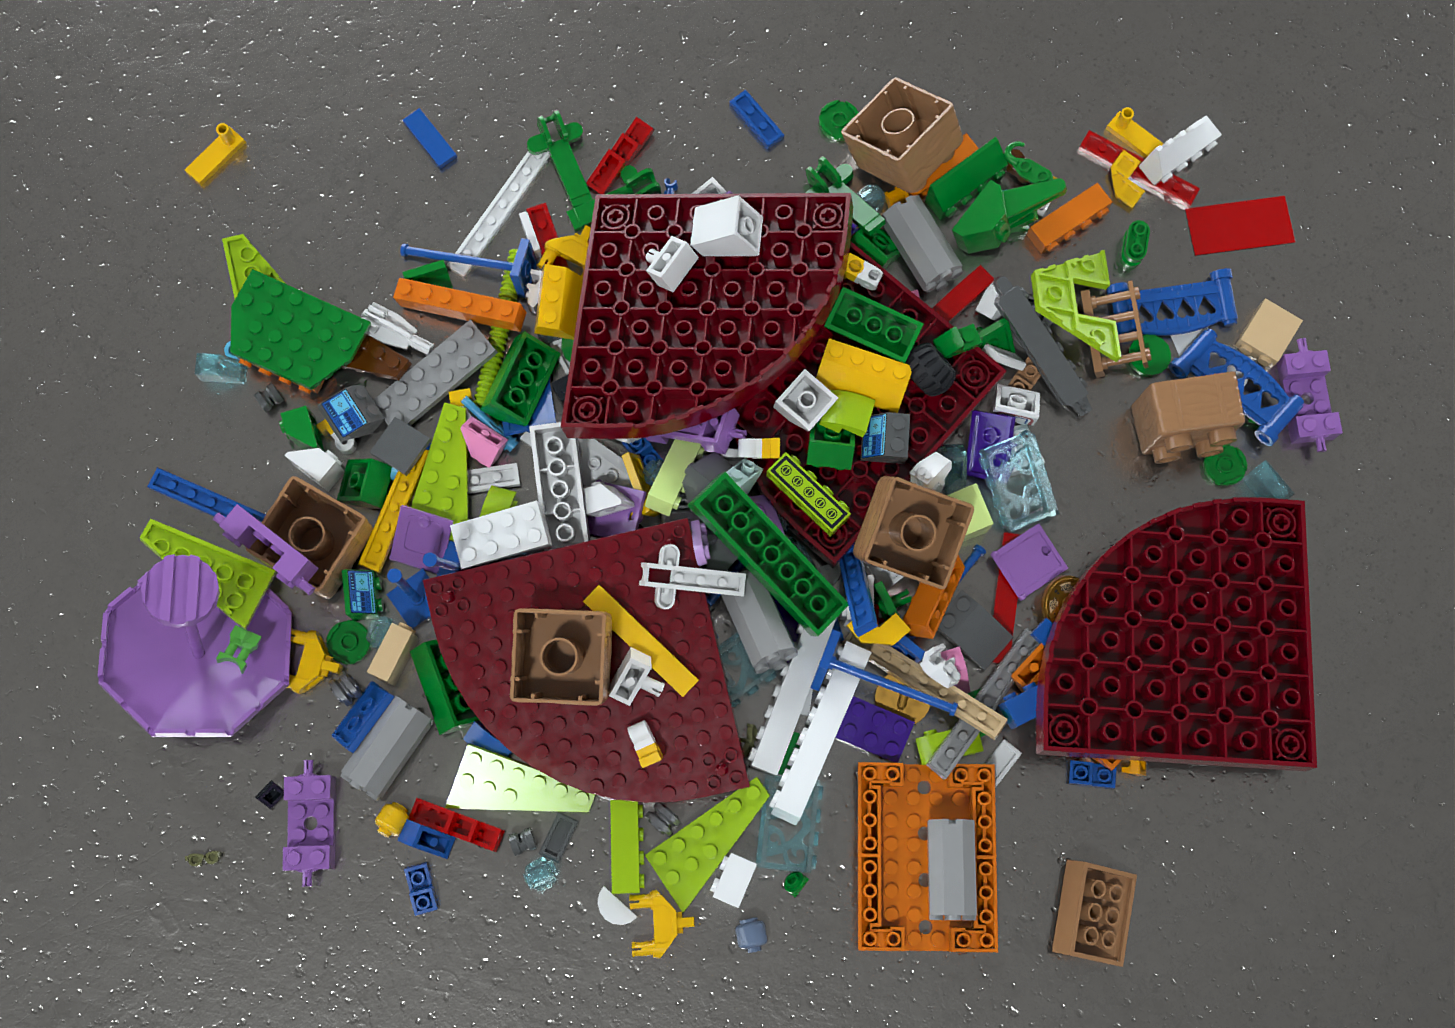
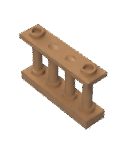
M1132 280L1128 281L1129 291L1100 297L1091 296L1089 290L1081 291L1084 314L1098 318L1099 316H1095L1094 309L1098 308L1097 306L1128 299L1132 301L1133 311L1100 318L1114 320L1116 323L1135 319L1137 331L1119 334L1118 338L1119 343L1139 340L1140 352L1121 355L1122 358L1115 362L1110 358H1106V356L1102 357L1101 352L1090 346L1094 372L1097 378L1104 377L1105 369H1108L1109 366L1142 360L1144 368H1149L1148 361L1152 360L1150 348H1145L1137 300L1141 299L1139 287H1134Z

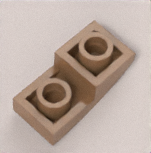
M1027 357L1024 361L1026 364L1023 371L1018 370L1008 386L1031 391L1041 375L1030 358Z

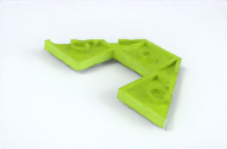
M1105 250L1090 256L1084 255L1080 259L1067 260L1060 265L1054 264L1045 269L1040 268L1031 274L1036 312L1113 361L1117 362L1122 358L1116 321L1078 314L1074 284L1104 290L1110 286Z

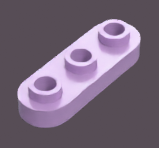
M700 520L690 521L698 566L707 564V559L711 558L706 525L700 523Z

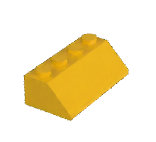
M829 339L816 379L829 390L857 393L874 399V407L898 413L912 371L908 364Z

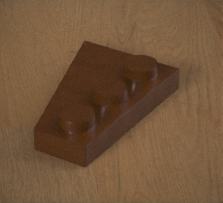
M366 334L352 362L342 366L341 369H353L356 372L372 373L379 377L399 381L412 363L407 358Z

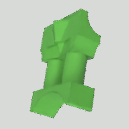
M235 625L230 633V643L224 653L219 652L216 658L217 663L224 661L233 662L240 668L241 674H243L247 668L245 661L250 653L257 650L262 637ZM237 648L242 649L238 657L234 658L233 655Z

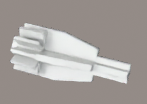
M375 302L363 311L361 318L371 322L367 335L384 344L407 350L411 346L426 355L433 351L434 344L417 336L418 331L399 314Z

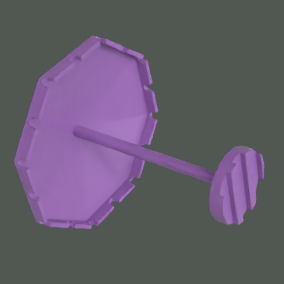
M175 554L165 556L164 560L155 564L151 570L137 580L138 583L134 588L129 587L107 605V610L103 613L98 684L151 737H232L289 686L292 612L269 588L246 629L262 638L257 650L250 653L245 661L247 668L244 673L241 674L240 668L233 662L224 661L217 663L216 658L219 652L224 653L230 643L231 631L235 625H239L216 606L220 594L217 575L198 556H175ZM237 648L233 657L237 658L242 649Z

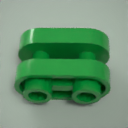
M1136 220L1132 222L1123 236L1120 262L1127 269L1138 267L1147 253L1150 228L1144 221Z

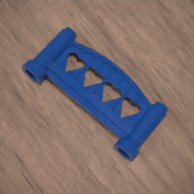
M1225 268L1211 272V281L1140 290L1141 299L1137 300L1138 310L1142 305L1153 318L1152 322L1144 321L1141 323L1142 333L1144 335L1170 336L1198 331L1218 322L1224 323L1225 327L1236 325L1238 316L1231 285V279L1233 278L1231 269ZM1126 282L1111 284L1106 289L1107 295L1129 291ZM1203 297L1215 308V313L1210 314L1207 312L1205 315H1201L1198 312ZM1131 299L1112 303L1114 314L1133 311ZM1182 300L1194 311V316L1186 315L1184 318L1178 316L1177 312ZM1162 302L1173 313V319L1165 318L1162 321L1157 319V313ZM1135 319L1116 323L1118 335L1137 331Z
M1204 330L1179 358L1176 357L1169 364L1170 371L1178 378L1184 379L1190 373L1196 377L1225 373L1228 366H1234L1236 371L1243 373V377L1237 379L1243 413L1260 426L1255 431L1256 438L1264 445L1272 446L1278 440L1279 433L1303 408L1304 400L1298 395L1289 397L1278 382L1259 364L1241 352L1217 342L1216 338L1218 336L1214 330ZM1213 352L1217 353L1219 358L1225 359L1226 364L1209 368L1210 354ZM1251 379L1253 384L1260 386L1261 390L1244 395L1245 380ZM1262 393H1269L1271 398L1277 399L1278 404L1261 408Z

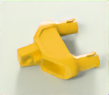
M585 225L580 235L575 233L574 235L546 241L544 245L545 252L537 266L542 269L545 262L553 265L556 257L561 256L581 267L583 270L581 276L583 277L591 228Z
M291 628V635H293L291 636V642L304 645V650L297 674L290 675L289 686L286 688H291L295 693L302 694L316 686L325 677H328L329 672L336 674L342 672L344 666L332 662L333 657L329 655L327 646L318 631L309 630L304 632Z
M652 890L650 894H629V901L639 900V903H629L630 910L651 908L654 921V939L646 942H632V949H642L632 950V957L653 955V958L660 959L678 933H683V927H695V918H682V912H677L658 890Z

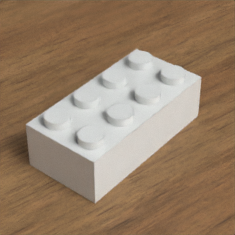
M537 500L450 525L461 569L463 570L501 562L553 546L542 505Z

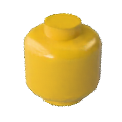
M396 802L385 804L375 818V824L379 827L378 833L387 838L390 835L399 836L406 819L409 820L408 810Z

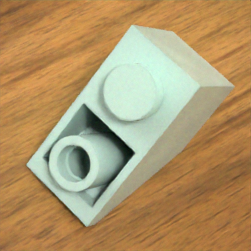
M744 458L726 473L748 494L763 469L754 462Z

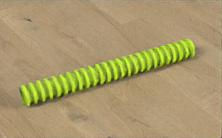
M518 249L509 250L508 262H514ZM504 270L505 274L501 282L503 287H500L501 293L498 294V297L516 302V296L518 295L510 278L511 271ZM491 326L492 330L489 332L491 337H488V341L498 353L480 369L481 375L478 377L480 381L477 382L479 387L475 390L477 394L474 395L475 400H473L480 409L500 369L499 365L502 364L501 358L504 357L502 352L505 351L504 346H506V339H508L507 333L510 332L508 329Z

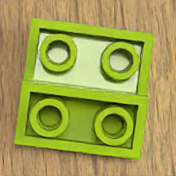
M830 390L838 397V400L822 416L819 424L837 433H840L843 428L863 437L868 428L875 400L853 392Z

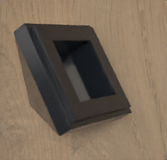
M271 780L255 798L269 809H272L284 796V789Z

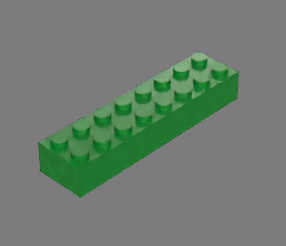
M726 472L718 474L688 504V507L810 636H819L848 607V602Z

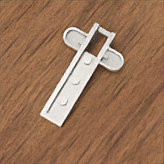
M672 544L664 545L660 549L658 564L641 562L643 576L641 581H639V585L656 587L654 601L656 606L661 609H669L674 605L676 589L744 596L746 574L679 566L680 551L677 546ZM649 568L671 570L670 584L648 582Z

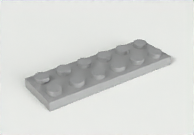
M469 320L373 401L384 416L388 426L394 417L411 426L449 394L448 392L453 391L498 352L476 325Z

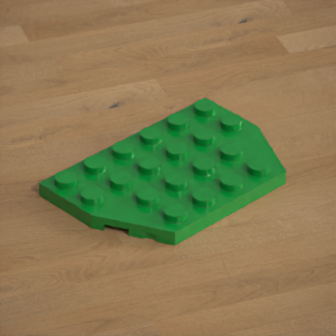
M252 269L231 306L230 352L240 359L309 390H313L323 380L330 378L335 371L352 362L371 327V322Z

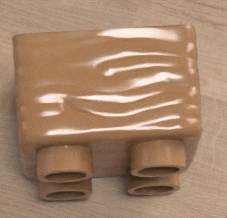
M896 77L889 81L841 131L857 167L908 193H915L924 188L931 174L942 163L948 162L954 156L955 150L963 142L959 121L954 106L950 101Z
M1235 371L1152 383L1131 405L1141 452L1144 455L1153 454L1156 464L1176 461L1181 458V451L1192 448L1196 449L1197 457H1210L1224 452L1223 445L1237 441L1236 431L1245 423V415L1243 413Z
M296 476L289 478L261 522L319 568L308 583L315 587L313 593L325 599L332 598L343 582L342 570L353 567L373 530L372 525L364 515ZM258 538L249 549L246 547L247 552L272 569L281 558L280 555Z
M883 476L877 482L855 542L853 554L855 558L868 564L938 589H945L971 522L974 507L970 503L919 486L902 478Z
M516 609L513 618L510 699L514 702L598 706L604 703L609 698L612 654L611 615L603 611Z

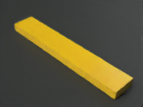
M429 450L424 451L407 476L399 471L397 472L360 558L359 566L377 573L381 572L394 541L401 505L409 506L419 483Z
M598 585L583 601L592 611L609 613L612 617V630L630 647L651 656L652 668L682 697L699 681L602 586Z

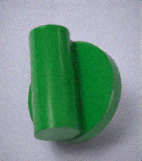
M794 871L785 879L784 888L796 898L809 879L801 872Z

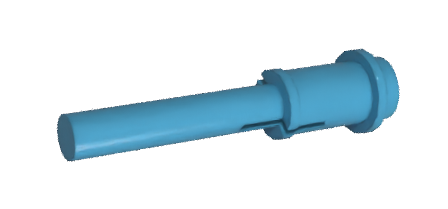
M465 396L461 403L483 424L505 437L502 425L498 426L468 396ZM511 435L505 437L508 441L504 450L507 449L509 452L519 443L516 440L517 437L514 438Z

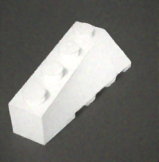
M1206 115L1186 130L1178 133L1173 139L1170 138L1162 146L1156 147L1139 165V168L1153 185L1160 181L1165 183L1174 176L1172 174L1174 171L1179 173L1188 166V161L1195 162L1203 155L1202 151L1206 149L1209 152L1218 144L1216 140L1222 134Z

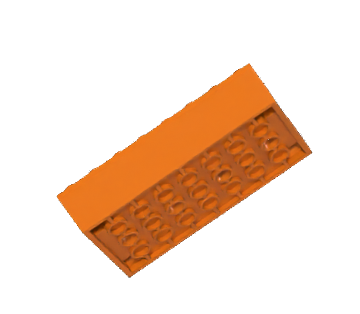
M858 762V950L998 953L995 764H957L947 779L943 780L927 765ZM925 781L929 784L930 790L927 794H921L918 791L919 782ZM928 820H975L976 920H962V916L961 920H944V916L943 920H929L928 886L923 887L918 881L922 873L928 874L927 840H922L918 836V830L921 827L927 828ZM923 920H927L931 924V930L927 934H923L919 930V924Z

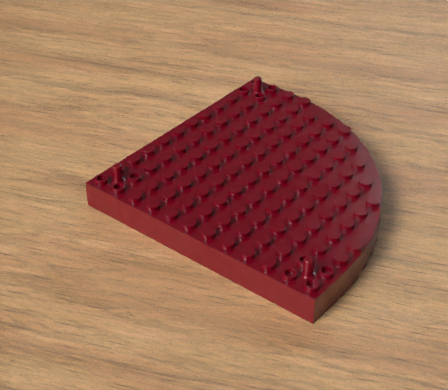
M851 193L597 194L594 203L561 420V429L566 437L577 439H630L668 434L715 419L750 400L772 384L794 364L811 344L828 318L837 299L846 272L850 250L854 208ZM739 195L763 216L758 256H702L691 247L699 258L674 292L658 286L646 271L651 265L646 260V254L654 255L649 252L650 249L660 252L671 236L691 245L693 218L696 207Z
M850 242L849 253L879 268L883 275L876 290H869L859 283L857 284L847 278L843 279L839 294L842 288L845 287L923 323L922 330L914 347L923 343L934 345V339L954 327L854 243ZM826 321L811 344L794 364L779 376V379L775 380L750 400L735 407V410L740 415L736 429L746 430V439L780 438V457L785 452L790 456H796L801 462L800 466L805 471L810 470L817 477L816 481L822 487L826 485L833 492V497L838 502L841 500L849 507L850 518L830 537L766 476L767 470L778 459L746 458L763 469L754 485L760 495H764L775 508L779 520L832 568L855 545L879 479L883 476L899 477L911 482L910 471L914 466L937 452L1005 375L1007 370L979 347L947 359L955 370L956 378L949 390L940 395L928 396L911 378L909 379L898 413L910 414L908 458L905 464L860 461L862 437L855 434V448L851 470H837L831 467L807 465L810 431L790 422L774 408L776 400L804 369L816 378L829 339L893 359L825 328ZM873 407L871 415L887 413L889 411ZM734 438V439H735L736 446H737V449H738V439H739V438Z
M1233 497L1231 499H1214L1212 501L1194 503L1190 506L1176 508L1149 520L1147 523L1129 532L1104 552L1080 577L1066 597L1047 639L1037 687L1036 754L1291 771H1309L1317 768L1305 501L1263 497Z
M689 518L423 580L440 652L455 685L468 706L487 730L508 750L531 767L558 782L587 793L616 800L644 803L684 801L750 787V778L707 593L676 589L674 605L669 609H661L656 606L654 601L656 587L639 585V581H641L643 576L641 562L658 564L660 549L667 544L678 547L680 551L679 566L701 569L695 557ZM649 568L648 582L670 584L671 570ZM600 585L699 679L688 693L682 697L651 668L647 676L664 683L663 691L657 697L640 688L630 706L610 696L604 703L598 706L514 702L510 699L514 612L519 608L592 611L583 601ZM613 630L610 683L630 649V646ZM643 720L647 722L664 757L662 760L644 768L641 767L639 757L627 727Z

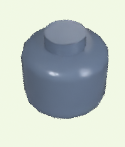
M757 917L739 921L740 925H737L735 928L739 948L747 949L748 953L761 951V946L765 945L768 941L764 922L758 921Z

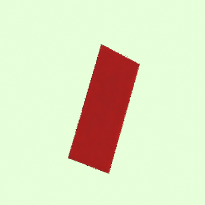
M1285 196L1185 209L1195 255L1295 242Z

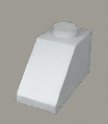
M594 482L591 484V487L583 489L586 515L602 517L635 507L633 501L615 487L605 485L604 482Z

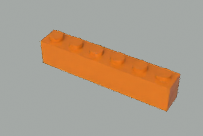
M399 278L393 296L401 307L466 321L471 320L475 323L521 332L527 313L521 303L403 278Z

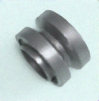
M342 671L338 674L339 680L331 679L328 683L337 699L348 707L352 704V697L358 699L362 696V693L360 691L361 688L351 675Z
M656 802L653 805L655 811H648L645 816L649 819L648 822L663 835L665 833L670 836L673 833L671 827H678L681 822L677 819L678 816L667 806Z

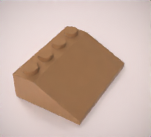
M1067 860L1052 952L1123 967L1137 875L1088 862Z

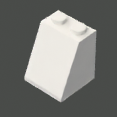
M739 195L696 207L690 246L702 256H758L763 216Z

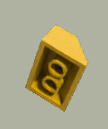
M544 265L541 274L534 334L574 340L583 282L581 275L567 267Z

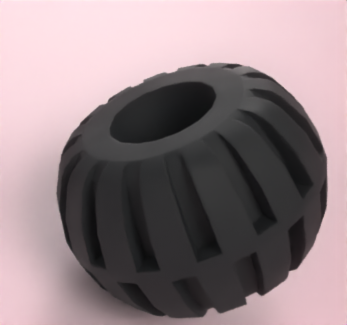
M923 343L913 347L905 364L910 365L912 371L910 378L928 396H937L946 392L956 378L955 370L931 343Z

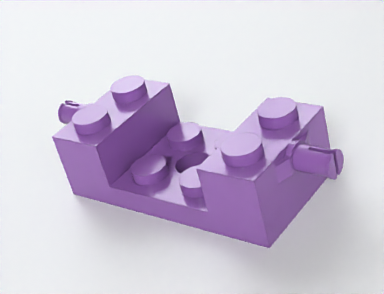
M1306 338L1297 339L1299 352L1284 354L1276 363L1280 386L1289 397H1293V395L1300 397L1308 395L1311 399V404L1304 403L1303 408L1288 423L1291 444L1316 442L1317 452L1327 451L1325 441L1334 440L1343 433L1339 412L1332 413L1326 385L1325 375L1331 371L1327 350H1308Z
M734 408L715 419L708 420L699 425L668 434L649 436L646 439L667 444L669 438L700 443L705 451L726 455L732 438L746 439L747 431L736 429L740 415Z
M237 504L226 518L221 513H217L214 516L213 520L225 530L222 535L239 548L243 544L249 549L258 538L280 555L281 558L273 566V569L278 572L276 577L291 589L294 586L298 587L308 595L314 592L315 587L309 584L308 581L319 568Z
M303 760L304 774L295 777H284V800L288 801L287 847H283V871L302 872V887L312 886V872L335 869L336 777L313 774L314 760ZM310 817H315L318 822L314 830H309L306 827V821Z

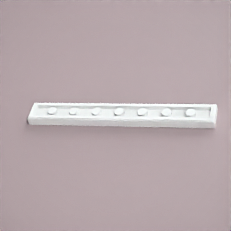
M548 151L539 155L526 153L455 254L473 257L482 256L551 159ZM449 261L446 266L465 279L475 265Z

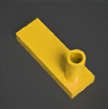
M1126 107L1116 114L1107 125L1106 130L1146 159L1156 147L1162 146L1164 143L1132 120L1134 111Z
M225 123L217 125L216 132L219 137L185 169V172L201 186L246 143L238 133Z
M625 453L622 455V459L633 489L646 492L642 514L656 517L661 513L645 507L651 484L641 457L634 453Z

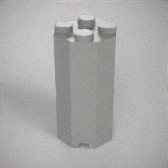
M909 196L905 198L906 203L901 204L899 201L883 213L882 217L886 222L883 226L923 291L930 292L935 288L937 291H940L948 285L947 282L950 279H955L963 274V265L920 196Z
M749 570L742 571L740 573L746 574L744 596L721 594L756 673L761 674L773 668L776 671L783 669L787 666V661L798 655V651L772 594Z
M394 694V699L341 770L342 774L340 777L348 781L350 785L359 791L363 790L368 796L378 801L393 783L434 723V720Z
M928 820L929 920H943V916L944 920H961V916L962 920H976L975 820Z

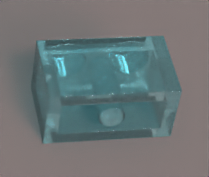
M1266 460L1242 479L1256 497L1289 499L1295 494Z

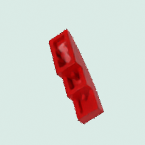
M636 116L626 133H622L613 148L608 149L586 184L599 194H605L621 176L620 172L623 168L630 165L655 129Z
M980 265L932 309L951 323L989 287L994 278Z
M416 798L409 815V820L494 852H497L505 830L419 798Z

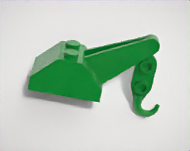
M1020 141L1010 143L1004 151V157L1020 177L1032 184L1002 191L1001 185L992 180L988 182L952 229L958 248L970 254L998 248L1002 242H1006L1009 238L1010 225L1066 194L1067 187L1063 179H1053L1051 171L1031 159L1016 158L1011 154L1014 147H1024L1025 143Z

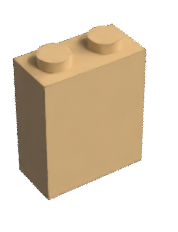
M1265 298L1254 312L1234 346L1244 355H1250L1257 359L1261 365L1272 368L1280 360L1303 320Z
M401 622L399 625L391 623L367 673L395 687L411 657L410 651L416 647L419 638L415 635L416 631Z

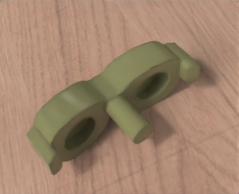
M748 723L747 738H740L741 742H745L743 746L745 758L749 756L751 748L755 747L754 741L757 740L756 735L758 732L755 725Z
M211 851L205 855L190 854L185 856V861L194 867L201 866L204 860L208 864L214 865L218 863L222 855L218 851Z

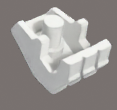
M531 269L532 281L536 285L527 284L526 287L529 291L526 292L525 299H527L529 310L536 315L542 271Z
M992 282L985 290L976 311L996 321L1001 314L994 305L995 298L999 295Z
M938 452L931 454L918 462L910 471L911 482L929 489H933L937 483L943 486L946 476L952 469V461Z
M940 644L925 651L920 666L929 677L944 687L949 688L958 684L961 675L954 665V657L947 661L941 657V652L946 646Z

